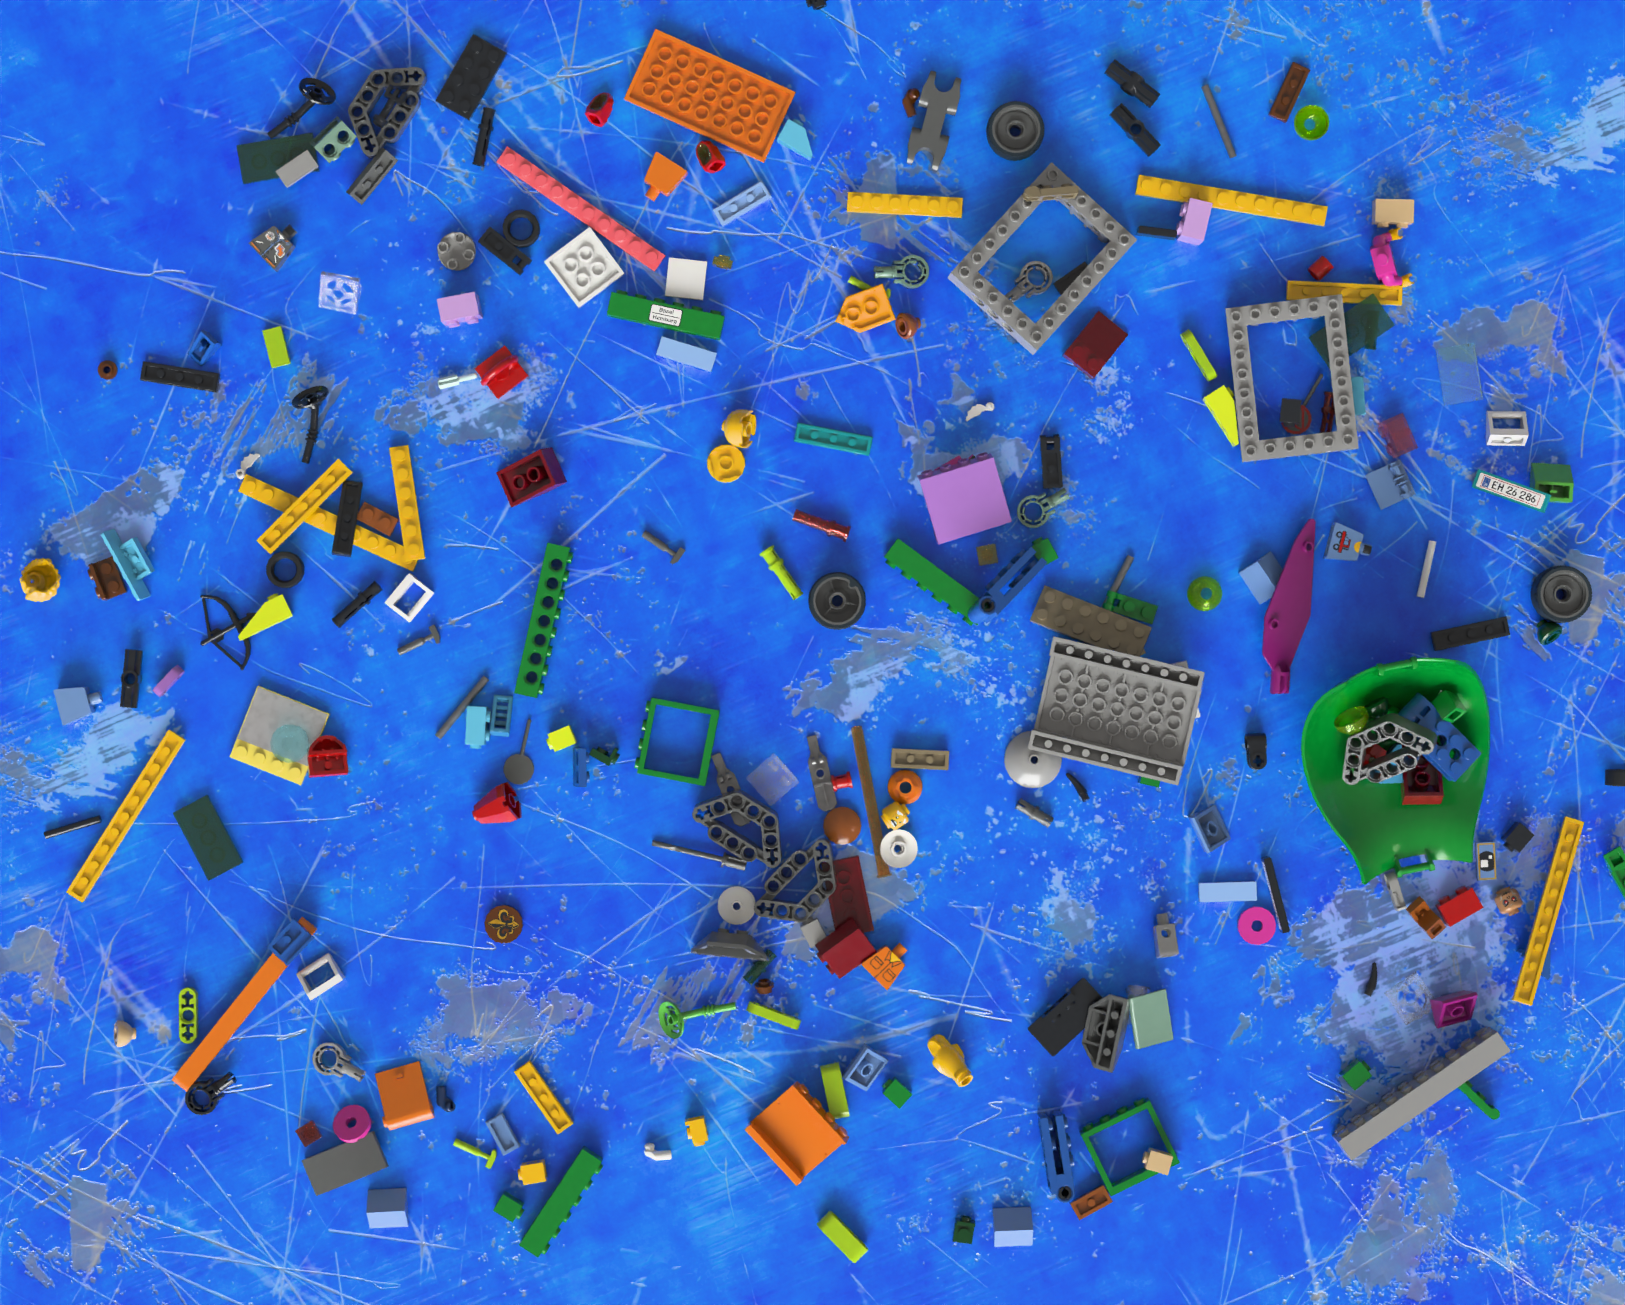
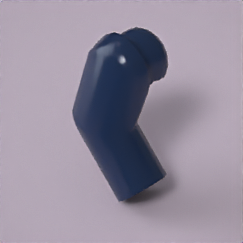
M436 1086L437 1105L446 1112L454 1111L456 1105L446 1096V1086Z

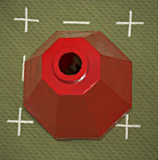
M508 782L498 785L477 802L472 811L474 819L484 824L512 822L521 818V804L519 801L515 802L513 796H517V794Z

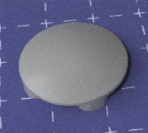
M461 232L447 234L437 246L438 257L441 263L446 268L455 271L469 267L476 255L474 242L468 235Z

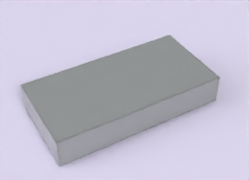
M306 150L278 169L276 173L284 185L289 188L319 166L310 152Z

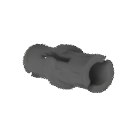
M1020 798L1019 804H1016L1015 809L1028 815L1030 820L1034 819L1048 828L1051 824L1049 822H1052L1054 817L1039 810L1040 807H1034Z

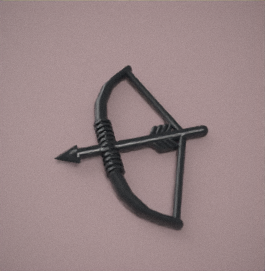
M200 595L208 638L201 641L200 644L204 646L212 642L236 663L241 670H244L251 655L249 638L243 640L246 647V657L242 665L217 643L224 639L225 633L234 628H237L236 630L240 634L244 629L242 624L251 620L256 613H247V616L240 620L231 606L220 597ZM205 598L213 599L220 603L227 610L233 624L223 630L216 628L210 631Z

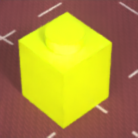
M570 725L547 734L549 737L546 739L550 750L554 749L555 752L577 743Z

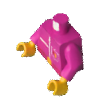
M1401 228L1390 229L1388 232L1374 237L1373 246L1370 247L1377 278L1385 286L1401 285L1407 287L1414 284V282L1409 280V277L1413 276L1411 273L1401 277L1398 276L1390 241L1403 238V236L1398 235V230Z

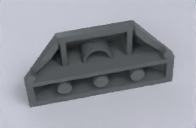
M718 929V932L712 931L691 948V953L698 955L761 961L770 960V957L755 938L748 935V931L737 930L735 934L729 933L728 929Z
M1109 994L1089 1006L1082 1045L1093 1067L1110 1073H1113L1123 1048L1130 1015L1129 999Z

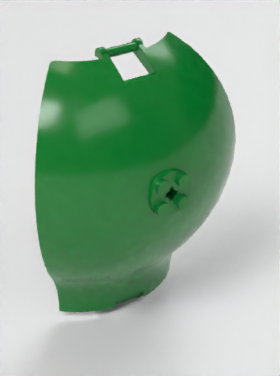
M1412 656L1406 660L1386 664L1378 663L1374 667L1343 680L1322 695L1310 710L1302 732L1301 756L1304 773L1312 796L1323 817L1352 854L1358 866L1362 883L1366 885L1376 876L1393 868L1397 878L1402 877L1404 874L1428 869L1429 871H1434L1435 865L1432 860H1454L1472 863L1474 832L1485 789L1490 753L1489 707L1484 686L1476 671L1467 663L1458 660L1416 658V656ZM1448 690L1457 694L1467 712L1451 724L1482 754L1456 782L1448 781L1442 775L1444 797L1441 804L1402 805L1401 783H1372L1367 778L1360 780L1355 785H1349L1344 782L1342 774L1349 735L1354 728L1375 720L1364 713V706L1378 698L1386 697L1389 701V711L1387 714H1398L1416 693L1424 696L1432 705V701L1442 691ZM1389 738L1377 743V745L1388 751L1393 744L1399 742ZM1451 749V751H1450V753H1449V755H1450L1451 758H1452L1453 755H1454V752H1453L1452 749ZM1417 855H1425L1427 861L1401 867L1399 863L1400 859Z

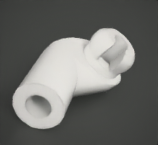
M646 1143L644 1145L645 1155L656 1161L670 1160L672 1158L671 1150H654L655 1145L653 1143Z

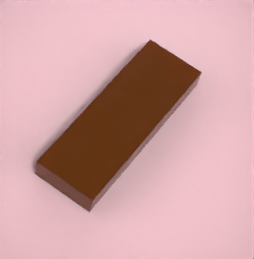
M1292 62L1268 114L1269 116L1284 123L1287 122L1310 69Z

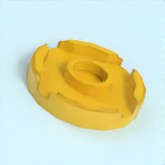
M729 444L720 445L709 454L707 468L710 475L717 481L723 483L733 482L743 474L745 458L736 447Z

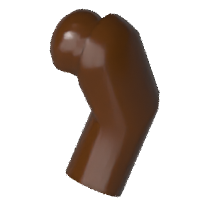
M916 88L908 90L902 100L908 118L917 115L914 103L920 96V92Z

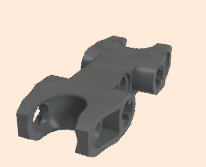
M930 71L918 104L919 107L927 108L922 129L912 127L908 142L907 164L912 165L915 155L919 151L926 150L933 156L932 171L937 172L940 162L945 156L950 137L941 134L946 114L954 116L956 114L960 99L961 78L956 77L953 87L949 91L941 92L934 84L936 72Z

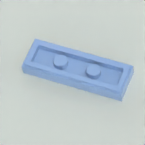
M761 180L714 208L713 212L723 227L769 200L772 196Z
M662 336L656 355L711 372L717 353Z
M1256 881L1198 883L1199 902L1257 901Z

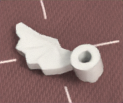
M988 402L986 406L980 404L972 406L971 410L967 411L966 421L981 415L983 411H993L995 408L994 404Z
M250 454L248 457H244V460L241 461V469L236 471V476L239 479L245 477L246 470L252 467L253 463L260 457V454Z

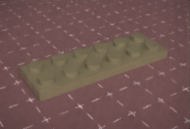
M1044 586L1030 619V622L1085 644L1139 657L1152 630V627L1048 586Z

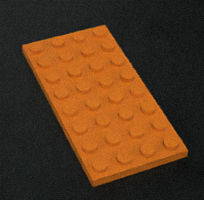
M655 29L624 100L764 163L796 92Z

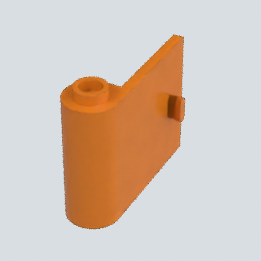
M420 1061L375 1074L385 1115L382 1117L385 1128L388 1127L389 1130H394L435 1118L431 1100L428 1098Z

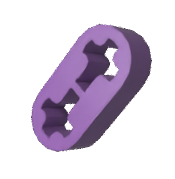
M176 665L152 691L158 697L163 696L185 671L179 665Z

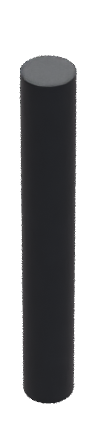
M100 815L45 831L44 836L46 839L101 823L102 820Z

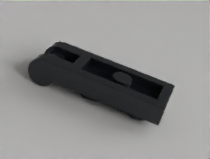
M491 227L487 229L478 241L520 276L524 272L525 266L532 262L529 257ZM516 256L521 259L517 265L512 262Z
M1053 434L1050 437L1040 435L1043 489L1062 488L1059 434ZM1047 444H1053L1054 449L1047 450Z

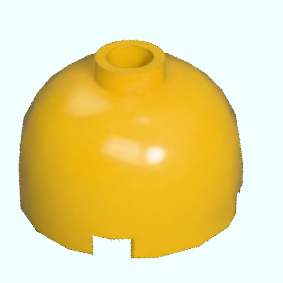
M738 409L732 411L726 420L723 421L722 431H724L727 441L732 445L748 448L753 441L749 440L751 434L755 436L756 416L751 414L752 410Z

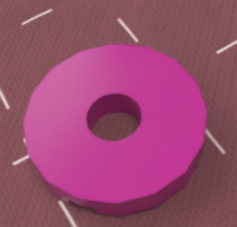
M1253 906L1241 913L1237 929L1240 936L1246 942L1261 945L1267 943L1273 937L1276 931V922L1274 916L1267 909ZM1255 920H1259L1262 924L1261 929L1258 931H1254L1251 927L1252 922Z
M359 1105L346 1106L334 1118V1133L340 1140L346 1143L357 1142L358 1139L364 1138L369 1132L372 1122L371 1117L365 1108ZM352 1120H356V1125L349 1128L348 1124Z

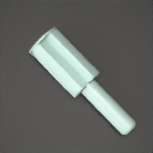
M477 373L457 376L456 374L439 378L438 386L441 390L460 385L459 382L477 378Z

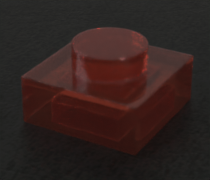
M313 1120L295 1130L305 1147L322 1137Z

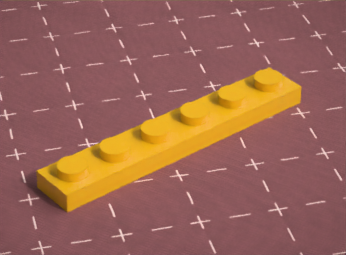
M848 192L847 212L962 218L963 198Z
M1288 280L1286 283V300L1342 294L1343 303L1401 306L1403 286Z
M409 446L390 447L389 451L406 562L425 559Z
M337 459L256 541L269 554H272L353 472L340 459Z

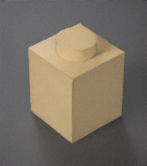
M1149 1147L1148 1152L1145 1151L1143 1154L1142 1163H1144L1145 1169L1168 1175L1173 1156L1171 1153Z

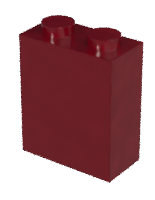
M853 918L815 945L819 951L816 954L821 962L824 963L826 961L828 964L825 966L832 975L835 973L839 979L877 953L872 943Z

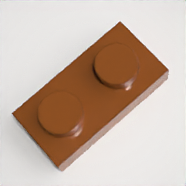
M366 502L363 503L357 520L390 537L399 519Z
M1102 1184L1069 1203L1078 1219L1081 1220L1113 1201Z

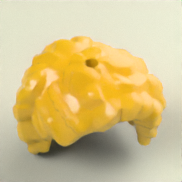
M41 558L32 560L21 571L20 583L23 592L26 593L25 599L43 602L50 600L52 596L57 594L61 576L58 574V569L52 564L51 559Z

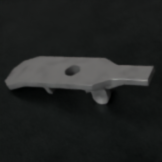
M816 735L809 736L807 740L811 754L808 765L818 808L824 812L833 810L837 805L827 758L820 752ZM818 770L824 771L822 777L817 776L816 772Z
M717 753L711 756L718 772L717 783L721 793H727L728 786H732L734 790H741L735 774L726 768L721 754ZM738 795L732 797L734 803L738 804L743 801ZM737 811L730 813L734 824L740 827L751 822L750 819Z

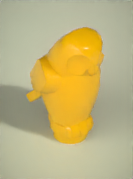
M941 1034L932 1036L927 1042V1047L934 1057L932 1061L934 1067L940 1073L952 1078L959 1087L968 1085L972 1081L973 1076L965 1064L964 1054L958 1044L951 1045Z

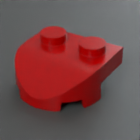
M324 735L318 737L311 744L307 755L309 778L348 775L347 748L345 744L335 736Z

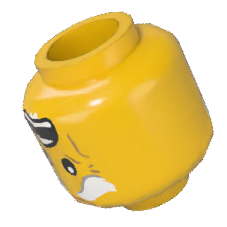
M895 801L882 809L883 815L880 817L888 829L897 830L909 821L907 815L910 812L905 804L900 805L899 802Z

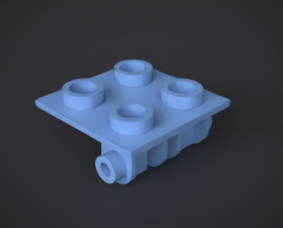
M1400 459L1365 475L1381 510L1416 494Z

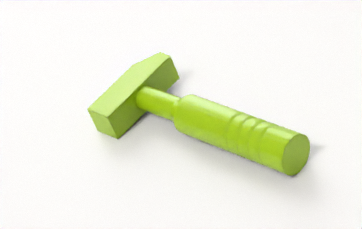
M852 275L848 280V283L861 290L872 287ZM887 289L886 293L889 299L891 292L890 289Z
M457 1138L454 1141V1146L475 1156L488 1159L485 1167L491 1169L497 1157L496 1149H493L491 1155H488L479 1148Z

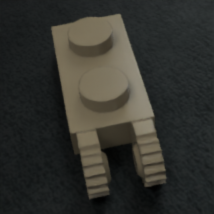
M1063 184L1061 187L1054 188L1053 185H1046L1042 189L1036 186H1029L1025 188L1022 197L1028 202L1072 199L1077 196L1079 189L1078 186H1072V184Z

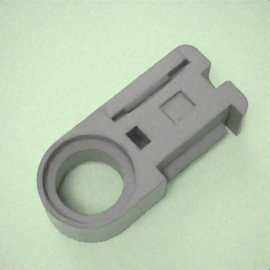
M1395 872L1384 874L1394 909L1396 911L1406 909L1407 906L1405 905Z

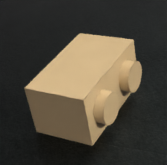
M1375 199L1372 201V224H1377L1378 228H1388L1389 225H1396V228H1408V225L1414 223V200Z

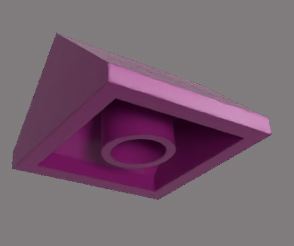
M1463 990L1430 999L1436 1028L1471 1020L1478 994L1473 991Z

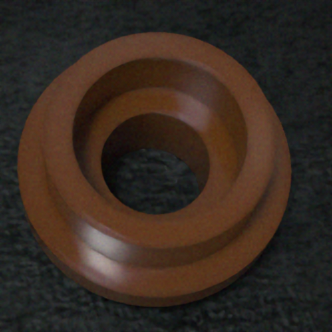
M103 361L98 366V373L103 379L111 380L117 375L118 368L112 361ZM107 366L110 367L109 373L104 372V369Z
M766 978L759 979L755 983V989H757L759 994L771 993L774 987V983Z

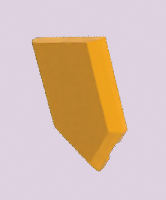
M883 283L847 296L835 322L861 333L896 320Z

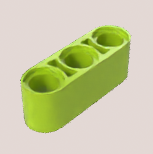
M839 1062L820 1066L829 1113L835 1119L849 1117L850 1114Z
M831 1210L816 1223L820 1230L853 1263H856L869 1250Z

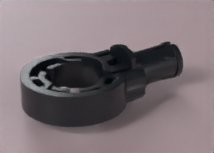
M228 1072L214 1083H212L214 1081L213 1078L194 1083L185 1094V1103L189 1110L198 1115H206L212 1112L225 1094L222 1093L217 1097L215 1096L233 1083H236V1077L231 1078L234 1074ZM198 1090L204 1091L209 1096L210 1102L204 1107L206 1110H203V1105H199L194 1098V1093Z

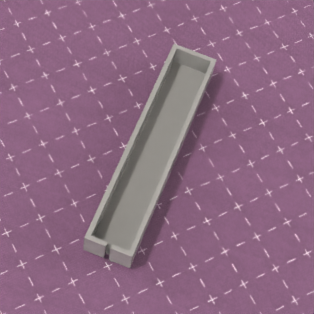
M1490 1027L1480 1029L1476 1032L1477 1035L1474 1038L1464 1040L1460 1044L1461 1047L1448 1051L1445 1054V1058L1432 1062L1429 1065V1069L1416 1073L1413 1076V1080L1400 1084L1397 1087L1398 1090L1394 1093L1390 1092L1384 1095L1382 1101L1377 1105L1374 1103L1367 1107L1364 1114L1361 1116L1358 1114L1351 1118V1122L1348 1125L1338 1127L1332 1137L1343 1153L1352 1161L1510 1052V1049L1499 1033Z

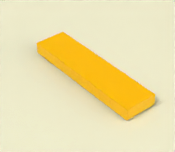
M530 1060L514 1071L557 1134L574 1124Z

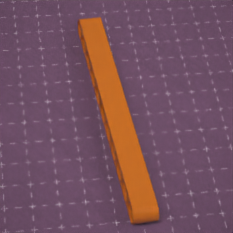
M301 917L298 921L311 935L318 929L304 917ZM274 953L271 954L172 1078V1081L186 1092L288 967Z

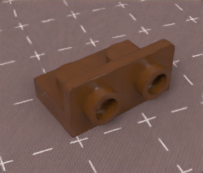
M113 556L88 564V574L90 579L95 581L97 586L95 587V592L98 598L107 601L128 592Z

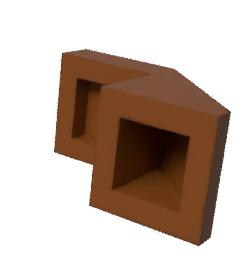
M1420 896L1406 908L1413 920L1432 940L1446 928L1443 921L1429 908Z

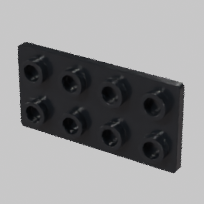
M1082 978L1028 1027V1030L1051 1056H1055L1085 1028L1089 1006L1101 1000L1102 997L1085 978Z

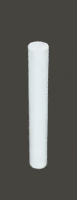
M1429 540L1417 597L1424 598L1436 541Z

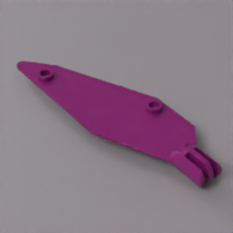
M1309 519L1294 540L1264 616L1262 655L1271 668V694L1289 693L1290 666L1311 614L1316 525L1314 519Z

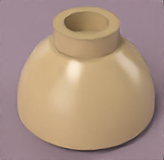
M117 1020L114 1025V1043L117 1047H123L132 1039H136V1028H132L127 1022Z

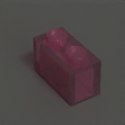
M1403 413L1378 423V432L1381 438H1385L1387 443L1385 445L1386 450L1393 458L1418 448Z

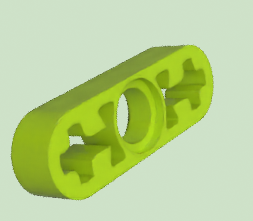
M1188 329L1181 333L1182 341L1205 379L1209 382L1216 378L1217 374L1192 332Z
M186 987L179 993V1038L182 1042L189 1044L198 1037V993L193 987ZM187 991L193 995V998L189 1000V1005L194 1004V1007H183V1004H187V998L184 997ZM185 1010L193 1012L194 1017L192 1020L188 1021L184 1018L183 1013ZM183 1023H194V1026H190V1033H193V1036H191L190 1039H188L187 1036H184V1033L188 1030V1026L184 1027Z
M749 1001L746 1009L750 1013L798 1030L801 1020L753 1001Z

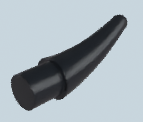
M1066 773V777L1071 781L1082 801H1088L1090 798L1084 786L1071 774Z
M1375 962L1372 963L1371 976L1364 994L1370 997L1377 985V965Z

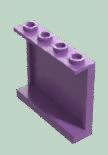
M980 453L976 458L970 460L969 458H964L954 465L945 464L935 471L931 469L921 472V475L917 476L938 545L1012 522L994 457L991 453Z

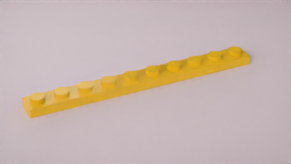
M1138 175L1135 195L1182 203L1187 202L1190 198L1213 203L1212 208L1318 226L1325 225L1328 206Z
M248 474L245 475L238 492L282 512H285L298 499V497ZM318 507L304 522L335 535L338 516ZM356 524L354 545L414 572L419 560L406 562L404 546Z
M170 729L167 731L66 893L81 902L85 901L186 739Z
M1567 816L1563 819L1512 997L1513 1001L1529 1006L1533 1004L1584 822Z

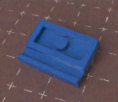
M573 748V786L587 787V783L590 780L589 771H587L586 764L589 763V752H586V748Z
M294 918L267 948L288 966L315 937Z

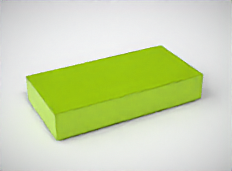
M282 326L263 330L271 368L291 364Z

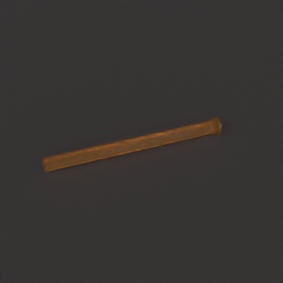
M855 726L851 728L878 870L877 878L891 876L892 873L889 872L888 864L882 859L880 853L883 835L862 726Z

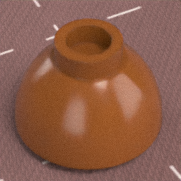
M899 313L895 321L899 336L903 339L913 337L921 327L920 319L909 313Z

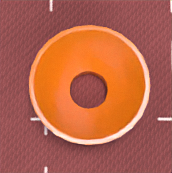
M904 769L895 772L890 777L888 793L894 801L900 804H911L920 797L922 781L915 772ZM903 782L910 783V792L902 793L900 791V784Z

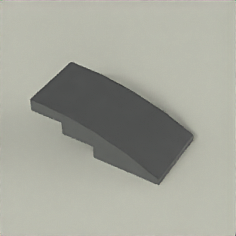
M374 1131L367 1133L364 1138L361 1137L357 1142H343L302 1160L316 1196L389 1166Z

